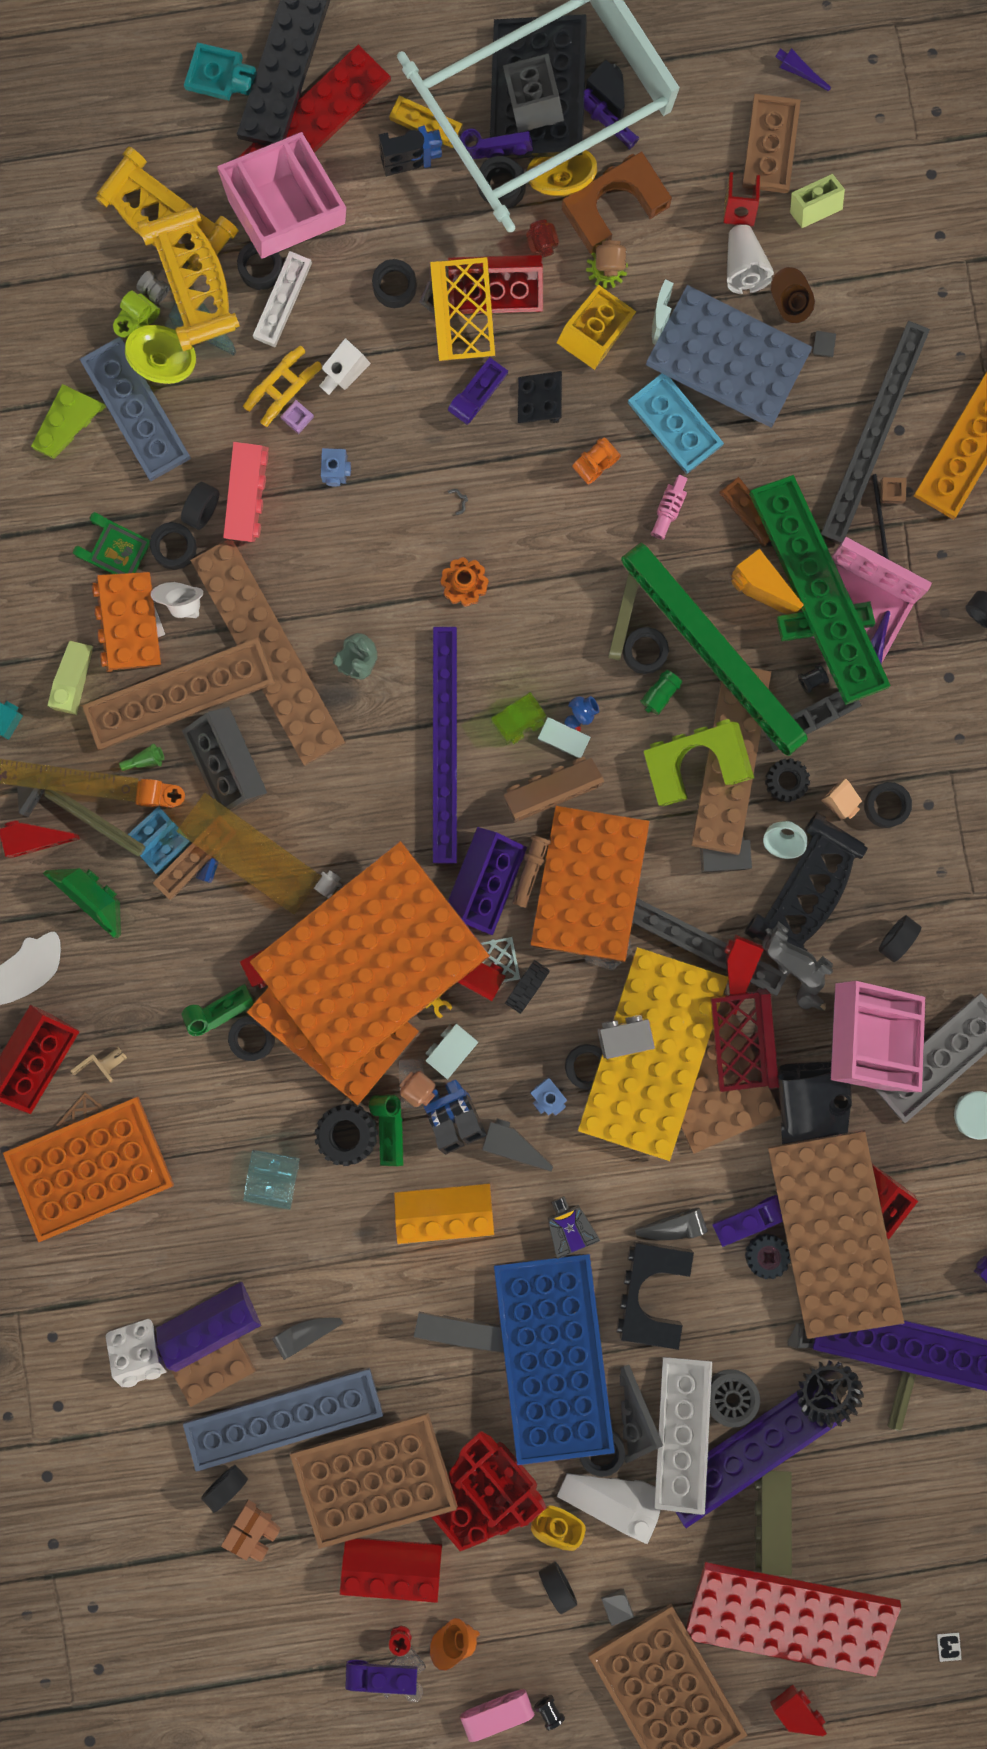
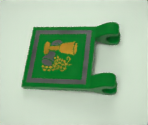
M93 512L90 516V521L92 524L104 529L92 553L80 546H75L73 550L75 557L111 574L136 573L150 546V540Z

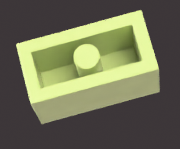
M833 174L792 192L790 213L800 227L804 228L843 210L845 189Z

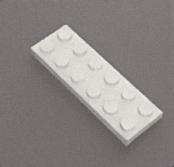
M663 1357L659 1436L663 1446L658 1448L655 1509L705 1514L712 1361Z

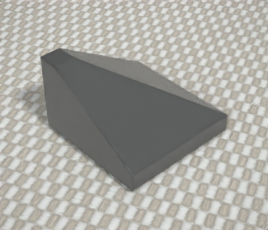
M796 1323L788 1340V1346L794 1348H813L815 1338L807 1339L804 1323Z

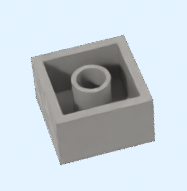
M642 1015L625 1018L626 1023L618 1024L616 1020L602 1023V1028H598L597 1031L603 1057L609 1059L655 1049L649 1019H642Z

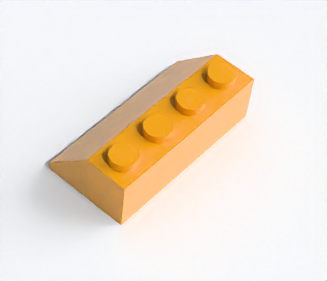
M490 1183L394 1192L397 1244L494 1235Z

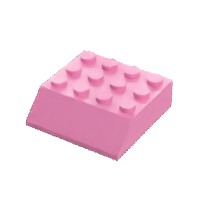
M302 132L217 166L228 201L261 259L345 224L346 206Z
M859 981L836 983L831 1080L886 1091L922 1092L925 997Z

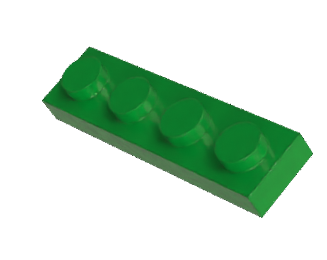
M871 601L854 604L864 628L874 627L876 623ZM803 612L778 616L776 619L781 642L814 636Z

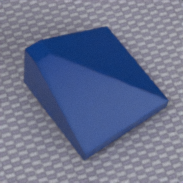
M211 858L198 872L196 878L211 883L219 864L218 860Z

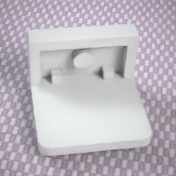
M150 1319L110 1331L106 1334L112 1378L121 1387H132L139 1381L156 1379L160 1377V1374L168 1372L163 1359L158 1354L154 1326Z

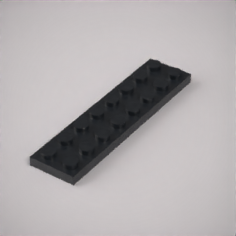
M280 0L237 131L238 139L266 146L286 139L330 0Z

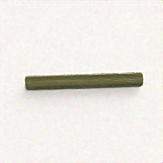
M49 786L45 791V797L131 853L141 856L144 852L145 845L55 787Z

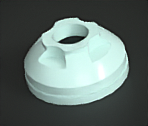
M790 821L774 823L767 828L763 843L765 848L774 856L793 859L805 852L807 836L798 825ZM790 829L794 834L785 835L781 830Z

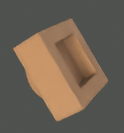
M883 477L881 479V503L904 504L906 502V478Z

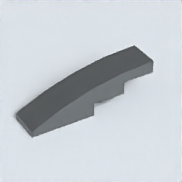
M838 691L795 713L792 717L808 735L862 705L859 700L845 705ZM766 734V736H767V738H768V740H769L771 746L773 747L774 751L779 750V748L774 744V742H773V741L768 737V735Z
M419 1311L414 1337L462 1347L504 1352L500 1325L468 1318L465 1320L446 1315L439 1316Z

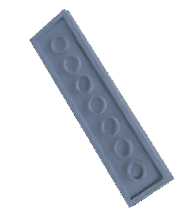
M366 1368L183 1423L195 1471L197 1472L383 1417V1411L371 1369Z

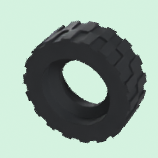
M534 960L505 1004L521 1014L550 970Z

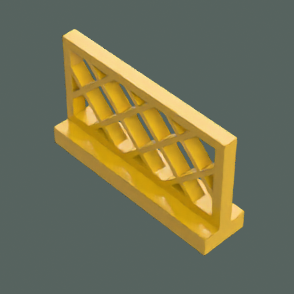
M487 257L430 262L439 361L495 356ZM483 263L484 274L476 281L467 271L472 264ZM469 264L465 270L459 266ZM455 265L462 271V274L454 283L446 277L445 266ZM464 274L476 283L467 295L456 286ZM483 278H484L485 288L480 284V282H481V280H482ZM447 282H449L452 285L448 291ZM477 285L485 291L486 295L485 300L480 306L469 297ZM453 288L465 296L456 308L448 302V294ZM466 299L477 307V310L469 319L458 310ZM485 303L487 307V312L482 309V306ZM449 306L454 310V311L451 313L450 316H449ZM479 310L488 319V323L482 330L471 322ZM456 312L467 321L459 332L450 326V319ZM468 324H471L480 332L471 344L460 335ZM487 327L489 331V337L484 333ZM451 330L456 334L453 339H451ZM483 335L489 340L490 351L480 352L473 344ZM457 337H460L469 345L463 354H453L452 344ZM470 348L476 351L475 353H467Z

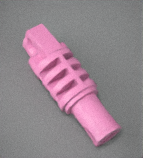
M678 475L673 486L668 484L657 509L658 518L651 532L653 537L660 540L665 539L667 530L671 522L676 520L687 495V492L683 491L688 478Z

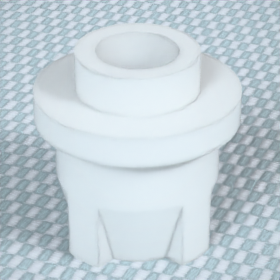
M330 870L328 873L324 871L321 873L322 877L314 887V889L328 899L338 887L342 886L339 882L341 878Z

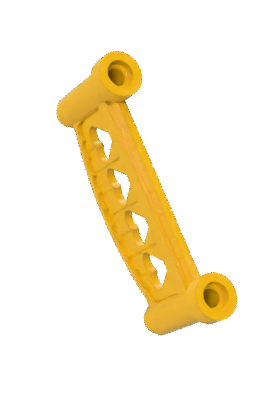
M130 146L123 152V159L99 189L95 198L106 208L112 204L125 222L141 237L137 222L143 220L150 222L148 216L141 215L143 208L159 203L158 218L192 207L145 172L142 168L147 161ZM141 189L140 204L137 208H132L129 202L123 201L125 194ZM199 212L202 222H199L198 226L218 255L230 238L234 239L239 230L233 223L221 215L213 223ZM178 242L174 246L177 248L186 249L185 244H180ZM191 255L187 260L190 264L187 267L189 270L200 271L202 269V265L198 263V255Z
M190 207L147 222V220L137 222L145 245L148 246L153 243L156 245L184 325L175 328L183 352L193 349L192 345L235 331L236 328L240 327L236 314L229 313L228 292L223 269L211 243L198 226V223L202 222L197 207L193 209ZM184 234H191L190 241L195 244L192 250L174 247ZM196 254L199 256L198 263L202 265L200 271L182 268L191 255ZM199 276L207 277L206 284L210 286L209 291L200 292L189 289ZM207 297H213V305L218 308L213 314L197 310Z

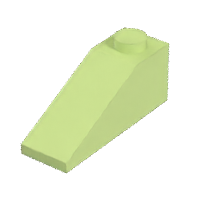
M69 641L53 681L47 706L57 711L77 715L93 646Z

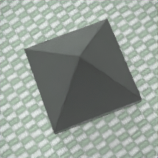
M428 281L419 302L431 313L435 314L432 282Z

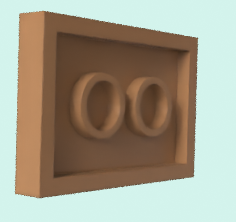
M239 1338L177 1372L171 1370L190 1407L256 1371Z

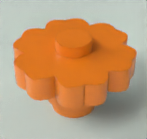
M464 557L452 560L450 568H445L442 571L440 582L445 588L444 596L453 604L461 601V604L465 607L477 604L479 596H484L487 593L489 581L484 576L485 568L477 560L468 562Z

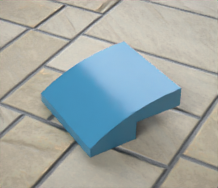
M159 806L128 834L145 845V850L140 857L158 876L193 843Z

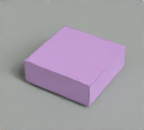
M295 400L280 418L299 434L314 418V415Z

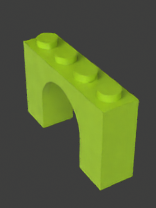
M730 719L722 720L716 723L717 727L708 729L707 726L695 729L693 735L686 737V734H680L672 737V742L664 744V741L650 744V749L643 751L659 806H668L688 799L681 777V763L684 756L697 746H706L715 753L725 785H734L754 778L739 723L730 722Z

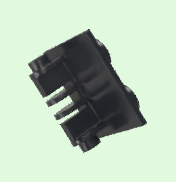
M562 371L518 377V423L550 420V423H559V419L562 418Z

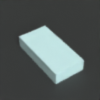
M548 717L538 740L579 759L582 757L591 737Z

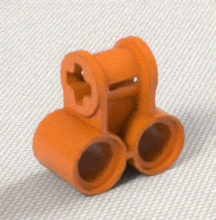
M606 437L599 438L588 452L584 451L581 454V457L576 460L572 467L589 485L605 469L614 465L621 457V454Z
M141 779V781H138L135 805L173 808L182 804L185 799V792L180 786L164 784L158 780ZM172 790L174 795L178 796V799L171 802L170 797H167V794L171 793Z

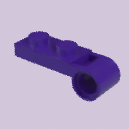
M467 129L460 136V140L472 159L510 154L523 155L528 151H533L529 131L482 139L477 130ZM473 141L477 142L476 145L468 147L469 143Z
M489 357L464 391L453 399L448 407V411L468 425L508 375V370Z
M778 1195L768 1197L755 1206L714 1222L713 1228L722 1247L783 1222Z
M349 1660L346 1662L345 1689L359 1692L416 1695L418 1666L368 1664L365 1660Z

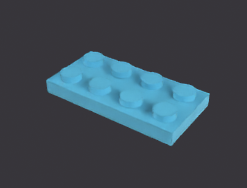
M662 373L628 400L630 407L686 475L724 444L672 379Z

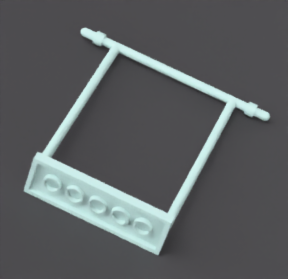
M570 0L424 80L418 74L419 69L415 63L409 60L405 52L401 51L397 54V59L403 67V73L415 85L494 210V216L498 222H502L508 232H513L515 225L509 217L510 212L505 205L500 203L498 198L657 110H660L663 116L667 115L672 111L680 88L624 0ZM590 1L653 102L492 190L428 89Z

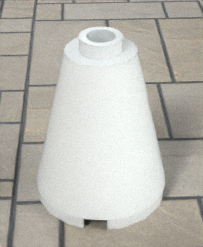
M735 225L729 231L727 285L732 292L737 294H743L742 290L750 289V293L757 292L771 283V276L774 275L773 268L752 228L749 225Z

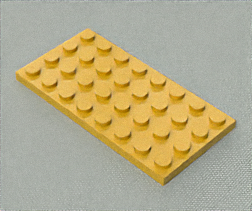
M636 947L613 1020L618 1021V1024L626 1023L625 1018L642 1015V1019H649L655 1049L609 1059L604 1058L602 1054L577 1131L667 1161L671 1160L713 1028L710 997L722 996L724 994L728 981L727 976ZM721 1002L717 1003V1012Z

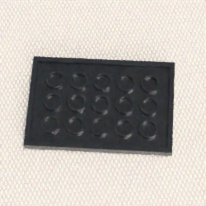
M586 14L561 16L493 53L490 138L518 133L503 65L549 54L564 121L534 128L529 131L533 151H528L523 155H504V157H553L583 141L587 38ZM539 17L494 19L493 42Z

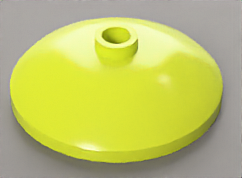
M147 325L134 330L126 340L125 356L129 365L139 375L150 381L164 384L176 383L186 379L194 370L196 364L195 350L193 348L183 352L174 329L160 325Z

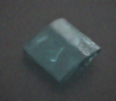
M252 1150L243 1201L290 1210L300 1158Z

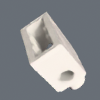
M345 338L323 365L322 369L328 375L319 386L328 395L337 385L345 390L371 363Z

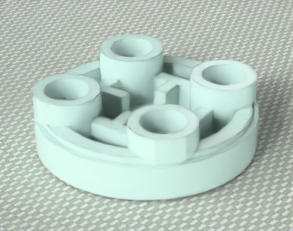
M972 1091L959 1097L954 1110L955 1123L958 1130L970 1138L978 1140L987 1139V1092Z

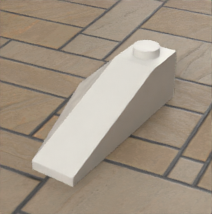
M567 1473L557 1494L558 1498L645 1544H648L660 1514V1510L655 1509L656 1487L639 1480L627 1481L620 1480V1478L608 1479Z

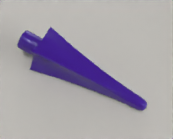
M780 48L775 56L782 61L779 68L796 74L826 91L831 89L830 85L822 80L792 48L789 53Z
M890 611L885 612L871 640L881 665L885 636L891 615Z

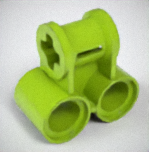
M133 290L129 291L120 303L122 310L113 323L114 332L120 337L128 338L137 328L151 325L158 318L160 308L142 293L137 294Z

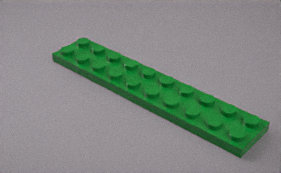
M791 475L751 490L749 495L793 592L804 605L801 609L845 705L888 689L891 686L795 476Z

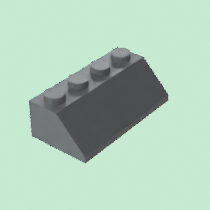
M229 707L209 711L182 730L219 815L222 816L267 794L264 783Z

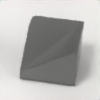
M624 1588L601 1597L611 1626L634 1617Z

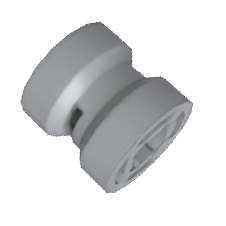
M147 271L139 279L136 289L142 294H147L149 300L154 304H159L167 296L170 286L164 281L157 280V275L152 271Z

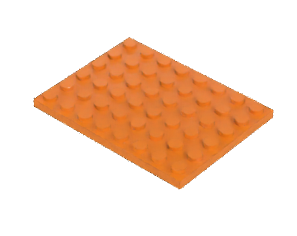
M400 841L252 959L250 963L334 1075L338 1077L490 957V955Z

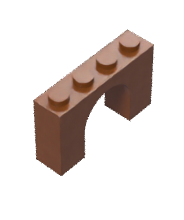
M642 151L636 155H629L617 167H609L602 176L597 179L594 178L588 186L579 192L564 196L562 211L590 254L596 253V248L602 245V241L612 240V233L600 216L596 206L598 200L605 193L612 190H624L631 193L639 201L649 219L670 208L672 197Z

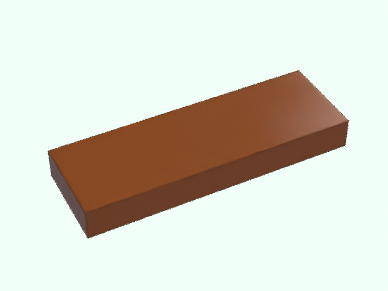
M737 477L720 491V495L761 545L765 547L771 541L749 495L750 490Z

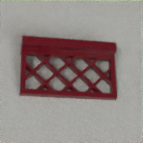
M766 988L756 989V992L710 997L720 1092L766 1086L769 1089L779 1088L771 994ZM754 998V1008L749 1014L739 1008L745 999ZM728 1002L733 1006L725 1017L717 1012V1003ZM736 1009L746 1016L738 1027L728 1021ZM749 1020L755 1023L757 1028L751 1037L741 1031ZM725 1023L735 1029L727 1040L719 1035V1030ZM738 1033L748 1040L740 1050L730 1044ZM751 1043L759 1050L758 1055L753 1061L743 1054ZM727 1046L737 1053L729 1064L721 1057V1053ZM740 1056L750 1063L742 1074L732 1067ZM755 1067L761 1073V1080L750 1081L745 1076ZM729 1070H732L739 1076L733 1084L724 1085L723 1077Z

